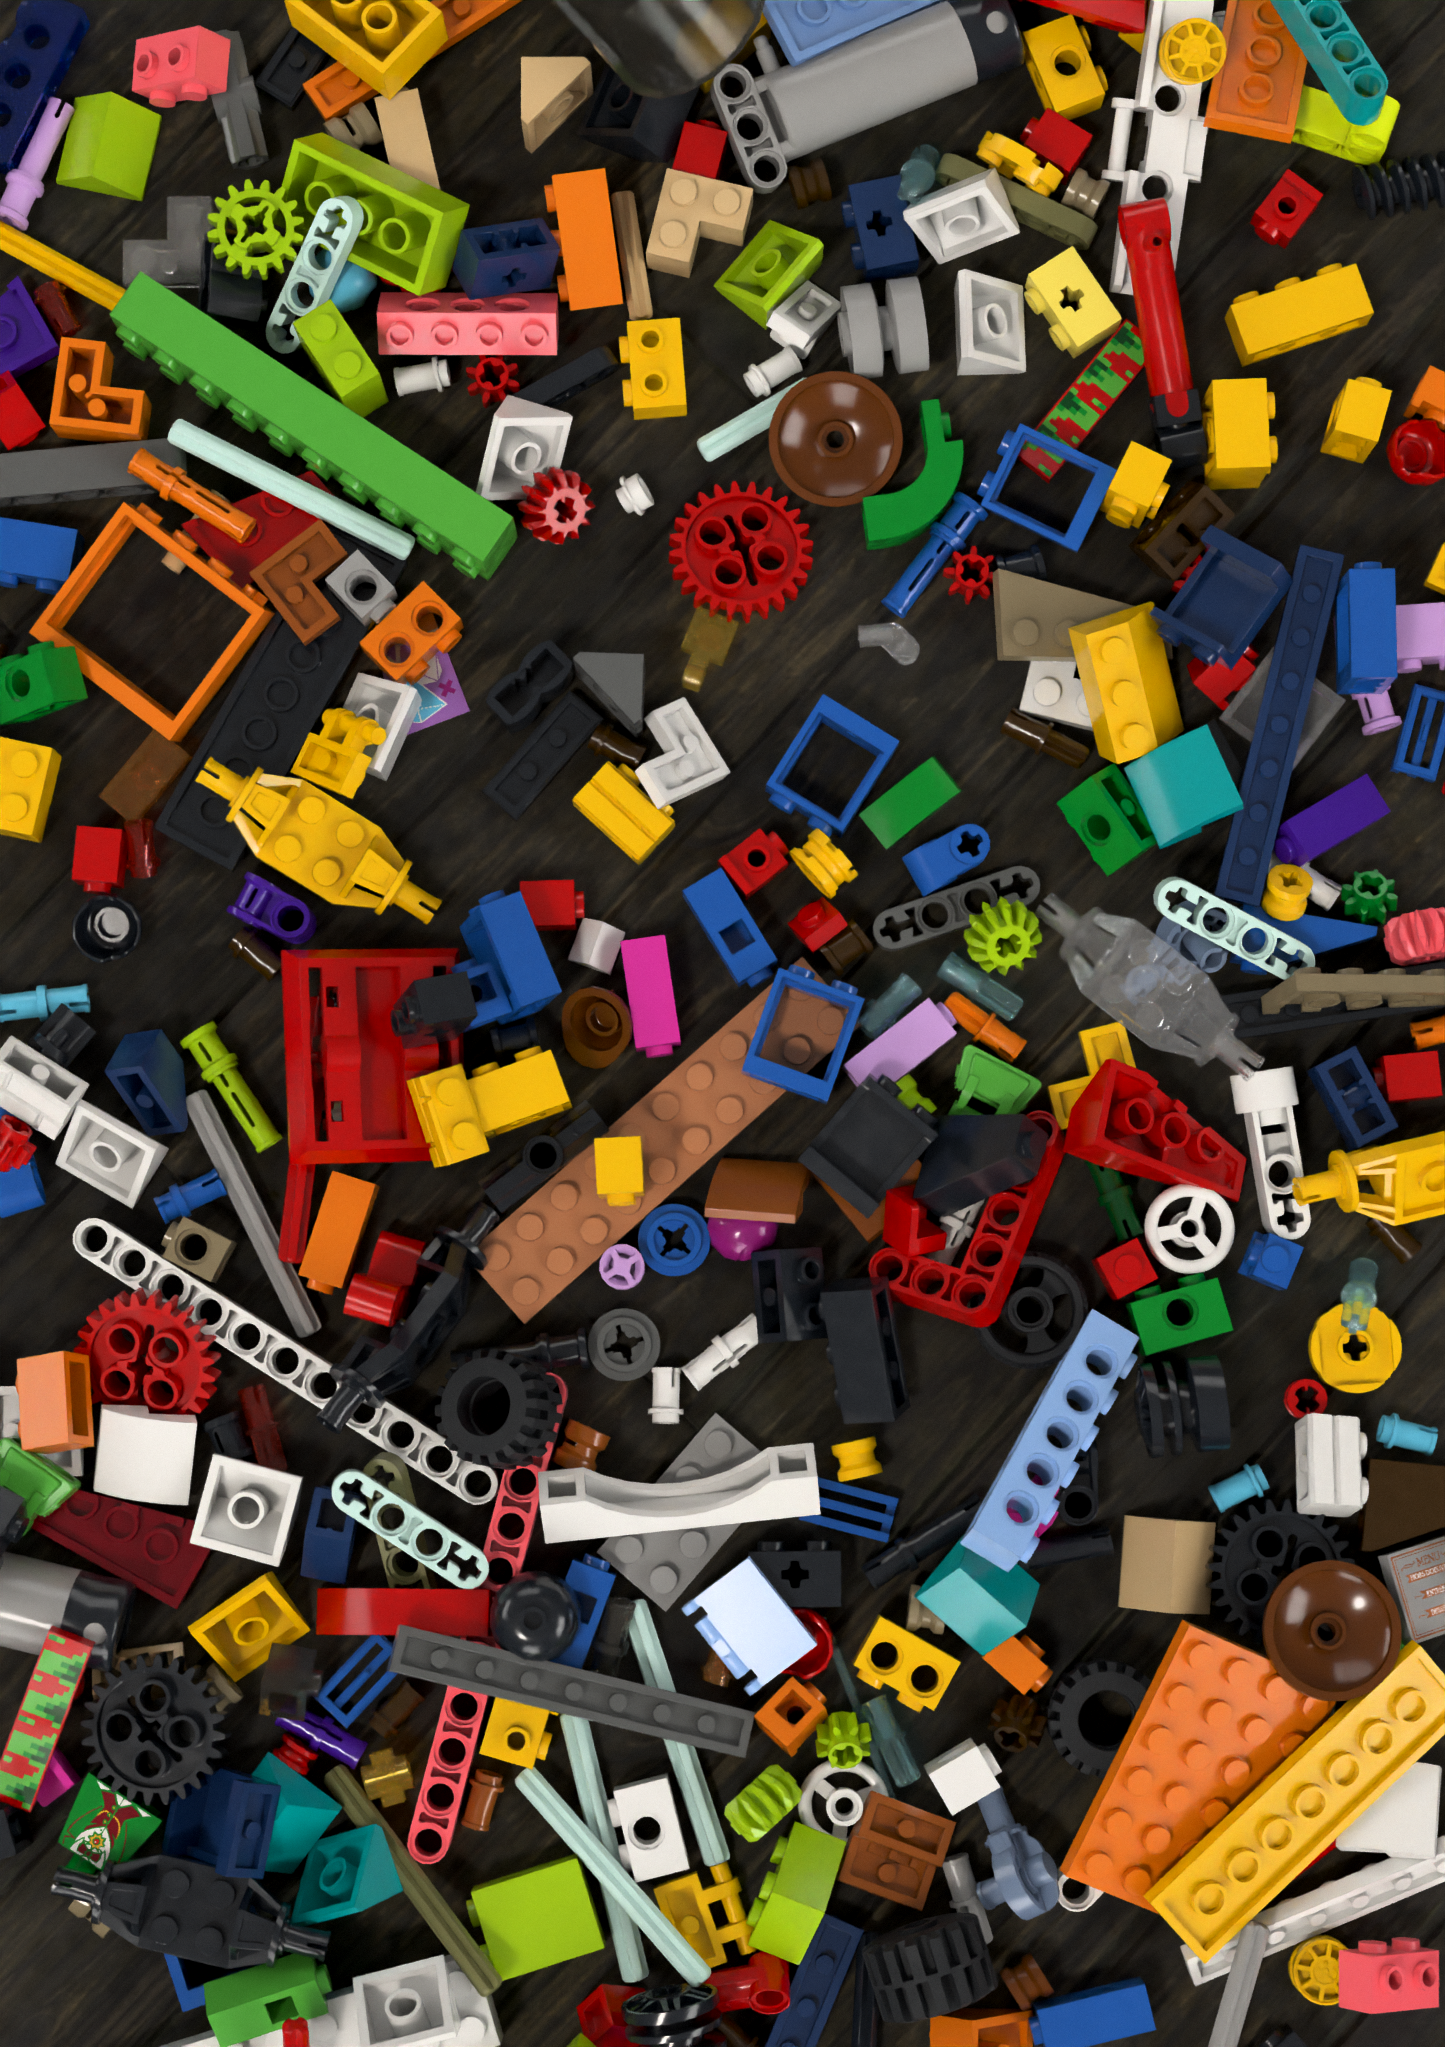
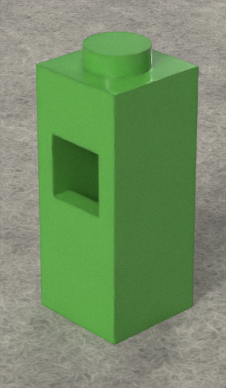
M291 1954L279 1958L275 1968L267 1967V1963L204 1983L206 2014L220 2047H228L282 2029V2024L288 2018L295 2020L298 2017H303L305 2020H309L329 2013L326 1993L332 1992L333 1986L326 1965L318 1966L315 1958Z

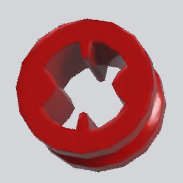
M1300 1379L1292 1382L1284 1392L1283 1401L1290 1415L1301 1419L1310 1413L1322 1414L1327 1406L1328 1398L1326 1390L1320 1383L1311 1379ZM1300 1387L1302 1391H1308V1387H1310L1315 1392L1312 1400L1316 1406L1311 1411L1308 1407H1304L1302 1412L1296 1407L1299 1399L1295 1393Z
M284 1733L281 1738L283 1740L282 1747L275 1748L272 1754L296 1772L306 1775L310 1770L307 1766L308 1762L316 1760L319 1754L309 1749V1745L300 1739Z

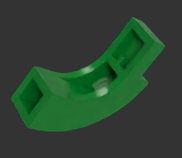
M939 399L921 401L919 418L925 453V467L920 476L910 486L901 491L862 498L861 512L867 551L898 546L919 537L930 529L934 521L937 522L942 517L955 495L963 465V440L945 442V439L951 438V424L949 413L941 412Z

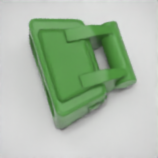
M967 1045L962 1051L960 1064L957 1063L955 1071L956 1081L954 1082V1088H957V1091H961L958 1101L955 1100L948 1115H984L967 1106L971 1096L995 1108L994 1115L1020 1114V1111L1027 1107L1026 1104L1041 1089L1042 1083L1037 1078L973 1045Z
M9 1436L1 1439L0 1486L25 1498L27 1517L29 1518V1524L23 1534L25 1536L32 1527L33 1520L38 1515H43V1517L49 1516L50 1513L61 1507L62 1503L80 1489L81 1482L43 1454L22 1451L21 1439L19 1437Z

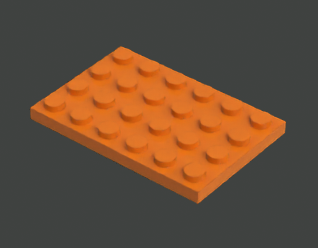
M1182 1619L1059 1870L1066 1877L1159 1914L1143 1895L1327 1721L1336 1701L1317 1700L1299 1693L1278 1675L1267 1656Z

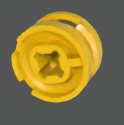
M1191 18L1179 22L1166 30L1158 44V63L1164 75L1177 84L1195 85L1214 77L1224 64L1227 51L1224 36L1216 25L1205 19Z
M816 828L808 835L809 841L802 846L803 849L794 847L789 854L806 877L826 897L832 899L836 895L835 891L838 889V886L844 881L850 883L858 876V873L855 869L853 871L850 870L853 865L844 853L831 843V839L826 834Z
M1326 1934L1316 1935L1297 1943L1293 1948L1290 1961H1288L1289 1977L1295 1988L1313 2003L1319 2005L1339 2003V1950H1346L1348 1948L1336 1938Z

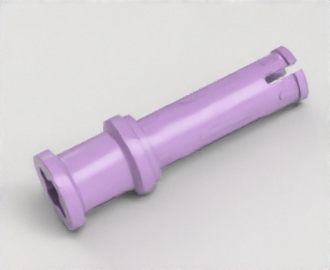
M50 97L48 99L47 106L18 169H12L5 178L8 184L0 200V220L19 231H25L29 226L27 216L35 199L41 198L44 193V184L41 180L75 112V109L70 104L65 103L59 117L56 118L55 114L61 103V100L58 98Z

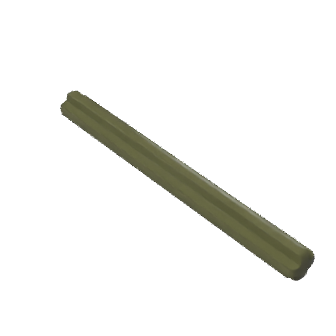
M340 1764L331 1769L324 1776L325 1785L357 1828L372 1824L382 1827L403 1891L480 1996L486 1997L495 1992L502 1985V1977L410 1855L409 1851L347 1767Z

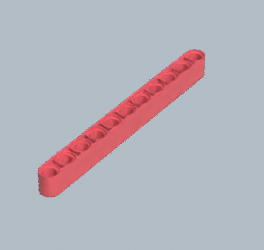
M546 1372L545 1375L553 1376L558 1384L563 1404L557 1405V1413L563 1414L568 1398L566 1382L561 1376ZM555 1423L553 1431L558 1433L561 1424ZM557 1437L554 1442L547 1441L545 1447L548 1451L542 1457L532 1456L533 1464L526 1467L517 1466L514 1470L504 1469L483 1553L488 1563L495 1558L508 1560L513 1568L512 1577L521 1574L540 1505L538 1472L549 1471ZM527 1468L534 1473L536 1486L531 1493L520 1494L513 1489L511 1477L517 1469ZM507 1513H515L524 1521V1532L516 1539L507 1538L501 1533L499 1527L500 1520ZM488 1574L486 1580L480 1586L473 1589L492 1590L493 1602L497 1591L505 1583L493 1581ZM492 1632L491 1636L460 1637L462 1640L501 1649L495 1642ZM450 1686L447 1687L408 1835L407 1847L409 1853L416 1861L422 1864L439 1862L451 1845L490 1696ZM468 1693L476 1699L478 1707L477 1712L473 1716L462 1717L454 1711L453 1699L457 1694ZM449 1738L460 1740L466 1749L464 1759L458 1762L446 1760L441 1752V1745L444 1740ZM438 1783L448 1785L454 1794L453 1803L446 1807L435 1805L429 1796L430 1788ZM424 1829L437 1831L442 1839V1847L435 1852L423 1850L417 1840L418 1833Z

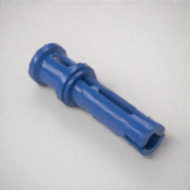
M956 492L953 496L954 504L940 522L934 521L931 525L929 532L931 538L907 567L892 590L881 601L886 608L897 616L905 618L908 610L930 584L949 556L954 551L962 552L966 546L964 540L976 524L987 519L988 513L969 496ZM929 561L928 565L925 567V569L922 571V573L919 575V577L908 590L909 586L912 584V582L915 580V578L918 576V574Z

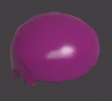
M709 1217L707 1223L711 1245L722 1256L735 1261L751 1260V1253L766 1251L776 1240L779 1222Z

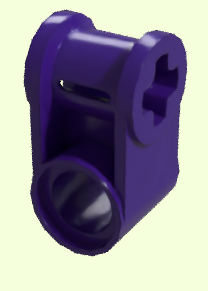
M246 872L244 879L247 882L235 904L229 905L226 912L257 929H264L289 943L300 944L308 941L314 935L317 927L314 913L299 899L283 892L282 889L251 872ZM291 911H302L304 914L302 926L296 931H285L283 928L284 917Z

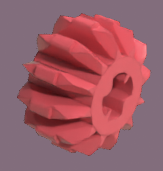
M1431 907L1425 910L1404 913L1399 917L1392 918L1383 927L1386 952H1389L1391 962L1401 966H1415L1436 960H1444L1445 907L1436 909Z

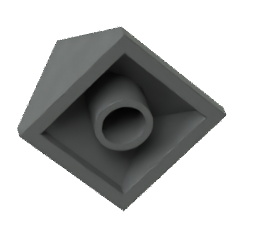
M579 652L573 657L578 678L636 739L643 734L644 654Z

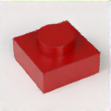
M821 897L816 902L804 906L799 911L797 917L788 923V926L795 936L814 952L847 927L848 924L841 913L824 897Z

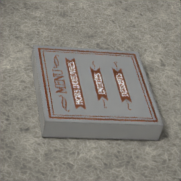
M1445 1534L1378 1556L1387 1590L1391 1594L1399 1612L1404 1646L1411 1640L1420 1643L1445 1634Z

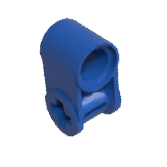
M965 824L939 839H933L901 859L922 896L926 897L959 878L958 876L983 862L990 850V839L982 827L976 824ZM966 835L969 840L977 838L980 841L976 849L977 856L972 857L969 852L961 854L958 851L962 844L961 836Z

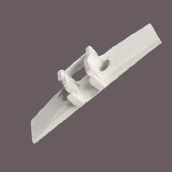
M1150 0L1135 100L1112 98L1111 108H1115L1116 112L1108 169L1102 170L1101 179L1123 182L1120 205L1147 200L1142 192V186L1148 177L1160 178L1164 181L1166 192L1163 198H1165L1170 215V245L1174 270L1176 268L1188 182L1201 183L1208 127H1203L1205 117L1198 116L1202 82L1195 85H1180L1168 79L1158 63V44L1166 30L1179 22L1191 18H1201L1211 22L1214 0ZM1162 86L1173 87L1179 95L1178 105L1171 112L1162 111L1155 102V95ZM1133 111L1146 113L1145 126H1148L1144 160L1140 162L1138 171H1125ZM1117 223L1109 292L1133 295L1127 252L1123 247Z

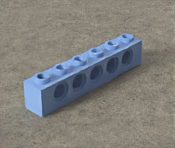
M1094 1309L1088 1313L1074 1342L1069 1346L1062 1360L1057 1364L960 1544L1006 1572H1009L1019 1560L1024 1563L1028 1562L1040 1542V1539L1034 1536L1035 1531L1040 1523L1046 1526L1050 1522L1060 1504V1501L1054 1498L1060 1485L1067 1488L1079 1469L1080 1464L1073 1460L1079 1449L1085 1452L1088 1450L1099 1431V1427L1093 1424L1099 1412L1106 1415L1118 1396L1119 1392L1113 1389L1118 1376L1125 1379L1138 1358L1137 1355L1132 1353V1350L1139 1336ZM1086 1363L1095 1365L1100 1370L1101 1375L1092 1373ZM1067 1398L1075 1400L1080 1405L1082 1412L1071 1408ZM1047 1435H1053L1058 1438L1062 1448L1053 1446L1049 1442ZM1027 1471L1036 1473L1041 1478L1043 1485L1033 1483L1029 1479ZM1007 1508L1016 1510L1021 1515L1023 1523L1012 1520L1007 1513Z

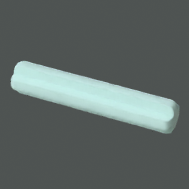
M807 377L798 380L699 438L697 447L703 458L707 462H711L768 429L775 409L781 399L792 387Z

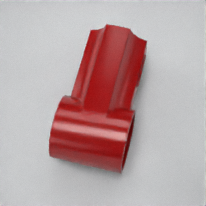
M764 1951L753 1955L749 1959L748 1965L711 1971L710 1977L704 1982L712 1984L718 1989L719 2003L716 2008L721 2012L751 2007L758 2013L777 2014L786 2010L790 2005L789 1961Z

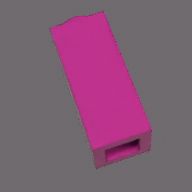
M665 935L620 941L636 1051H646L647 1058L672 1055V1047L681 1046Z

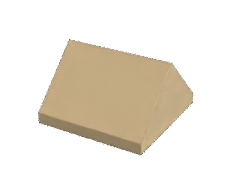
M521 57V122L525 148L531 154L593 95L591 63L585 57Z
M1124 1515L1118 1607L1173 1614H1210L1211 1588H1207L1206 1583L1212 1580L1213 1571L1206 1569L1205 1565L1213 1562L1214 1553L1209 1550V1546L1215 1543L1216 1523Z

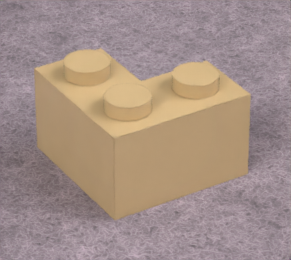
M667 168L646 250L647 268L690 278L700 237L743 247L753 207V188Z

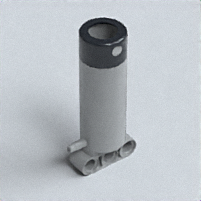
M944 0L852 39L795 67L790 64L780 67L773 47L769 44L767 37L761 35L756 37L753 42L764 74L752 78L748 69L742 65L727 64L716 73L711 83L710 93L724 131L728 132L729 143L748 187L753 188V191L756 193L767 194L776 190L785 178L787 172L786 162L1018 68L1024 62V44L1015 14L1008 0ZM727 77L738 79L743 86V94L736 98L727 97L721 91L720 81ZM742 119H752L759 126V137L753 140L744 139L737 131V123ZM762 160L771 162L776 168V179L770 182L758 179L754 173V164Z
M4 1551L2 1554L4 1556V1563L0 1569V1646L40 1655L51 1626H55L96 1642L87 1664L88 1668L104 1672L113 1670L122 1654L132 1621L136 1598L135 1584L130 1581Z

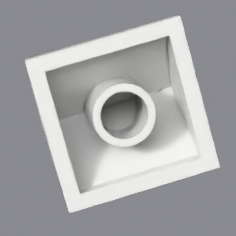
M996 167L917 198L903 211L905 221L939 265L1020 233L1019 225Z
M959 270L954 288L957 375L1020 374L1026 372L1023 286L971 270Z
M507 395L494 414L476 493L487 500L527 499L528 495L523 492L521 486L529 485L533 487L535 485L533 473L541 472L546 475L549 467H561L573 416L567 412Z
M358 672L343 708L355 713L357 718L365 716L375 720L379 727L386 731L385 741L380 745H366L363 754L372 758L366 773L387 781L422 699L417 689L411 686Z
M81 1099L76 1105L55 1164L133 1209L169 1148L95 1105Z
M214 1453L190 1543L279 1567L298 1516L303 1477Z
M444 1955L352 1978L361 2047H419L457 2037L461 2023Z

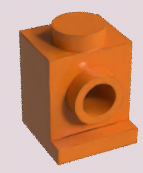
M1431 365L1428 367L1403 416L1411 419L1415 413L1423 416V420H1436L1437 427L1440 430H1445L1444 371Z
M1025 1634L1019 1641L1013 1635L984 1656L980 1655L1023 1695L1029 1689L1036 1693L1053 1674V1671L1040 1660L1045 1652Z
M792 1676L754 1715L758 1727L792 1758L798 1752L797 1749L816 1730V1725L822 1724L828 1717L827 1710L823 1705L827 1699L809 1681L802 1686ZM798 1710L805 1714L797 1724H792L788 1721V1717L793 1711Z

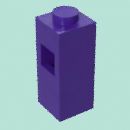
M1365 774L1278 827L1273 850L1279 860L1285 864L1302 867L1368 828L1391 811L1368 774Z

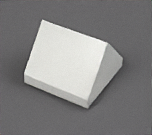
M583 918L568 960L610 975L621 947L620 941H623L625 932L603 921Z

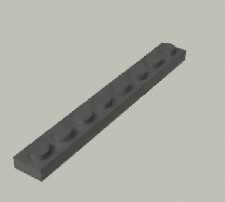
M401 1624L397 1627L387 1667L389 1672L739 1758H745L755 1715V1712L571 1666L550 1661L524 1660L510 1651Z

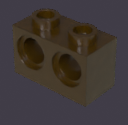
M1188 481L1128 547L1158 577L1175 581L1206 548L1200 538L1211 524L1222 530L1233 519L1235 514L1206 484Z

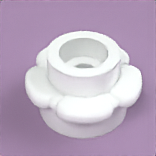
M638 473L627 479L624 476L620 477L622 487L616 490V495L621 505L628 514L635 510L638 515H644L645 509L654 505L653 497L647 485Z

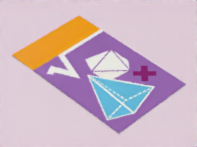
M433 613L422 617L419 622L421 630L425 632L438 630ZM404 644L394 645L389 649L387 659L392 663H402L410 656L411 649ZM439 651L427 662L430 669L417 683L411 685L407 682L405 684L417 689L422 699L407 735L470 711L448 652L443 654ZM382 671V673H383V679L392 681V680Z

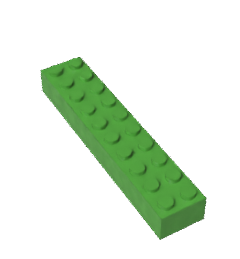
M140 271L110 313V317L117 327L115 334L124 341L122 346L132 355L142 361H145L147 356H149L161 365L159 371L176 384L181 385L184 380L197 389L195 394L202 401L215 409L223 405L234 414L232 419L247 431L254 433L258 428L271 438L269 444L283 455L291 458L293 453L302 457L308 462L305 467L309 471L312 470L318 478L327 482L332 477L344 486L342 492L361 506H364L367 501L381 511L379 516L386 523L400 530L403 526H406L418 535L415 540L421 546L438 555L440 550L444 551L455 560L452 563L453 566L466 576L475 579L477 575H480L489 581L517 540L518 535L515 522L511 515Z

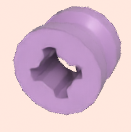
M617 1244L608 1248L603 1253L599 1271L602 1279L610 1287L617 1290H628L635 1287L642 1280L645 1273V1263L642 1255L636 1248L627 1244Z

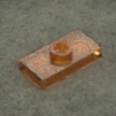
M153 729L100 793L99 797L132 825L136 826L192 759V756L177 743L169 741Z

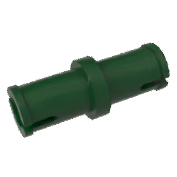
M1084 1160L1100 1195L1097 1198L1099 1207H1105L1117 1235L1118 1243L1131 1240L1125 1221H1127L1133 1237L1144 1234V1228L1130 1199V1195L1133 1194L1130 1185L1125 1186L1119 1171L1104 1167L1103 1171L1101 1166Z

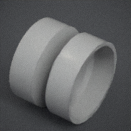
M917 276L887 280L885 306H878L871 283L840 287L841 312H837L838 331L842 355L848 358L850 373L860 375L866 379L882 377L884 351L890 350L899 374L929 370L926 317Z

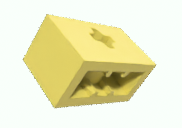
M1073 246L1028 274L1025 284L1027 291L1024 292L1027 303L1035 314L1043 313L1051 325L1049 333L1052 340L1061 351L1067 349L1073 359L1115 333L1119 328L1122 317ZM1063 298L1068 304L1076 301L1078 303L1076 311L1071 306L1063 309L1061 307Z

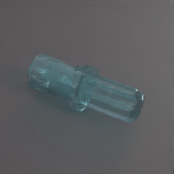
M921 145L920 151L916 147L911 155V159L904 163L900 173L901 186L897 193L901 201L908 200L911 205L920 202L923 193L932 187L935 181V169L939 164L940 156L938 151L930 145Z
M954 952L949 954L948 959L944 961L936 976L944 979L970 997L968 1000L972 1003L974 1000H977L1007 1021H1012L1023 1006L1024 1001L1022 998L991 979L990 972H981L958 957Z
M1358 1258L1351 1262L1348 1283L1341 1291V1300L1343 1302L1341 1325L1347 1327L1350 1334H1357V1330L1367 1329L1371 1309L1377 1303L1375 1282L1379 1268L1374 1261L1368 1258Z
M883 1694L859 1705V1709L870 1725V1730L876 1742L873 1745L874 1749H880L896 1785L904 1787L917 1781L920 1778V1772L904 1740V1736L907 1735L906 1730L901 1731L886 1699L887 1697Z

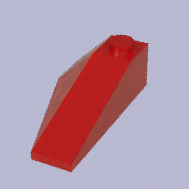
M1106 1059L1071 1108L1063 1152L1099 1166L1168 1185L1185 1184L1213 1190L1224 1200L1238 1202L1247 1158L1211 1127H1203L1186 1112L1188 1107L1180 1100L1170 1099L1157 1087L1159 1082L1150 1074L1115 1059Z

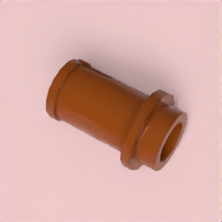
M477 1769L475 1776H470L469 1783L472 1785L464 1816L461 1819L462 1825L478 1831H489V1824L498 1793L503 1792L505 1788L501 1784L503 1779L501 1774L486 1769Z

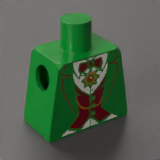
M97 1768L90 1771L86 1776L58 1840L62 1846L74 1853L65 1868L94 1874L97 1869L103 1871L108 1859L116 1860L117 1863L130 1860L168 1818L166 1813L154 1805H145L144 1799L140 1796L131 1802L127 1801L128 1788L125 1786L114 1793L110 1791L114 1779L107 1776L99 1780L97 1775L100 1770Z

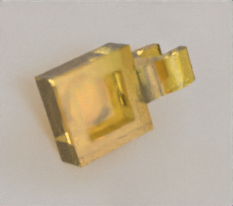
M702 607L696 609L681 645V651L692 655L682 677V687L699 693L710 662L723 667L739 628L738 621L732 620L730 623L727 622L725 616L716 614L714 617H710L709 610Z

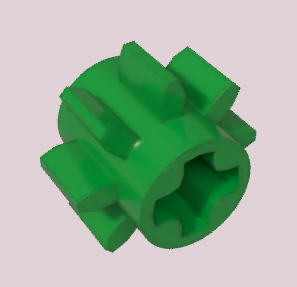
M1377 869L1363 873L1354 872L1353 885H1342L1341 899L1345 901L1344 915H1353L1357 921L1365 925L1377 922L1384 924L1386 910H1397L1398 896L1393 894L1395 880H1386Z

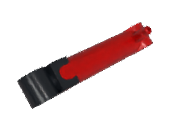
M1163 197L1122 204L1118 206V225L1122 244L1127 252L1150 397L1147 398L1151 427L1152 429L1155 428V451L1172 460L1168 471L1206 465L1208 460L1207 443L1203 426L1199 421L1203 420L1198 388L1194 389L1170 245L1171 222L1168 206Z

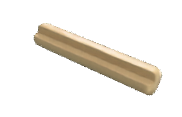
M619 191L611 195V206L629 318L632 321L647 320L652 318L653 310L634 193L632 191Z

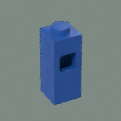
M722 868L717 869L682 890L685 901L738 987L748 983L750 988H753L774 975L770 968L777 965V958Z
M585 1553L583 1561L577 1558L572 1560L565 1581L575 1591L580 1603L581 1627L573 1645L559 1658L550 1662L582 1669L617 1573L609 1571L611 1562Z
M1140 1976L1033 2002L1036 2016L1028 2017L1034 2045L1043 2044V2047H1089L1156 2030L1146 1986Z

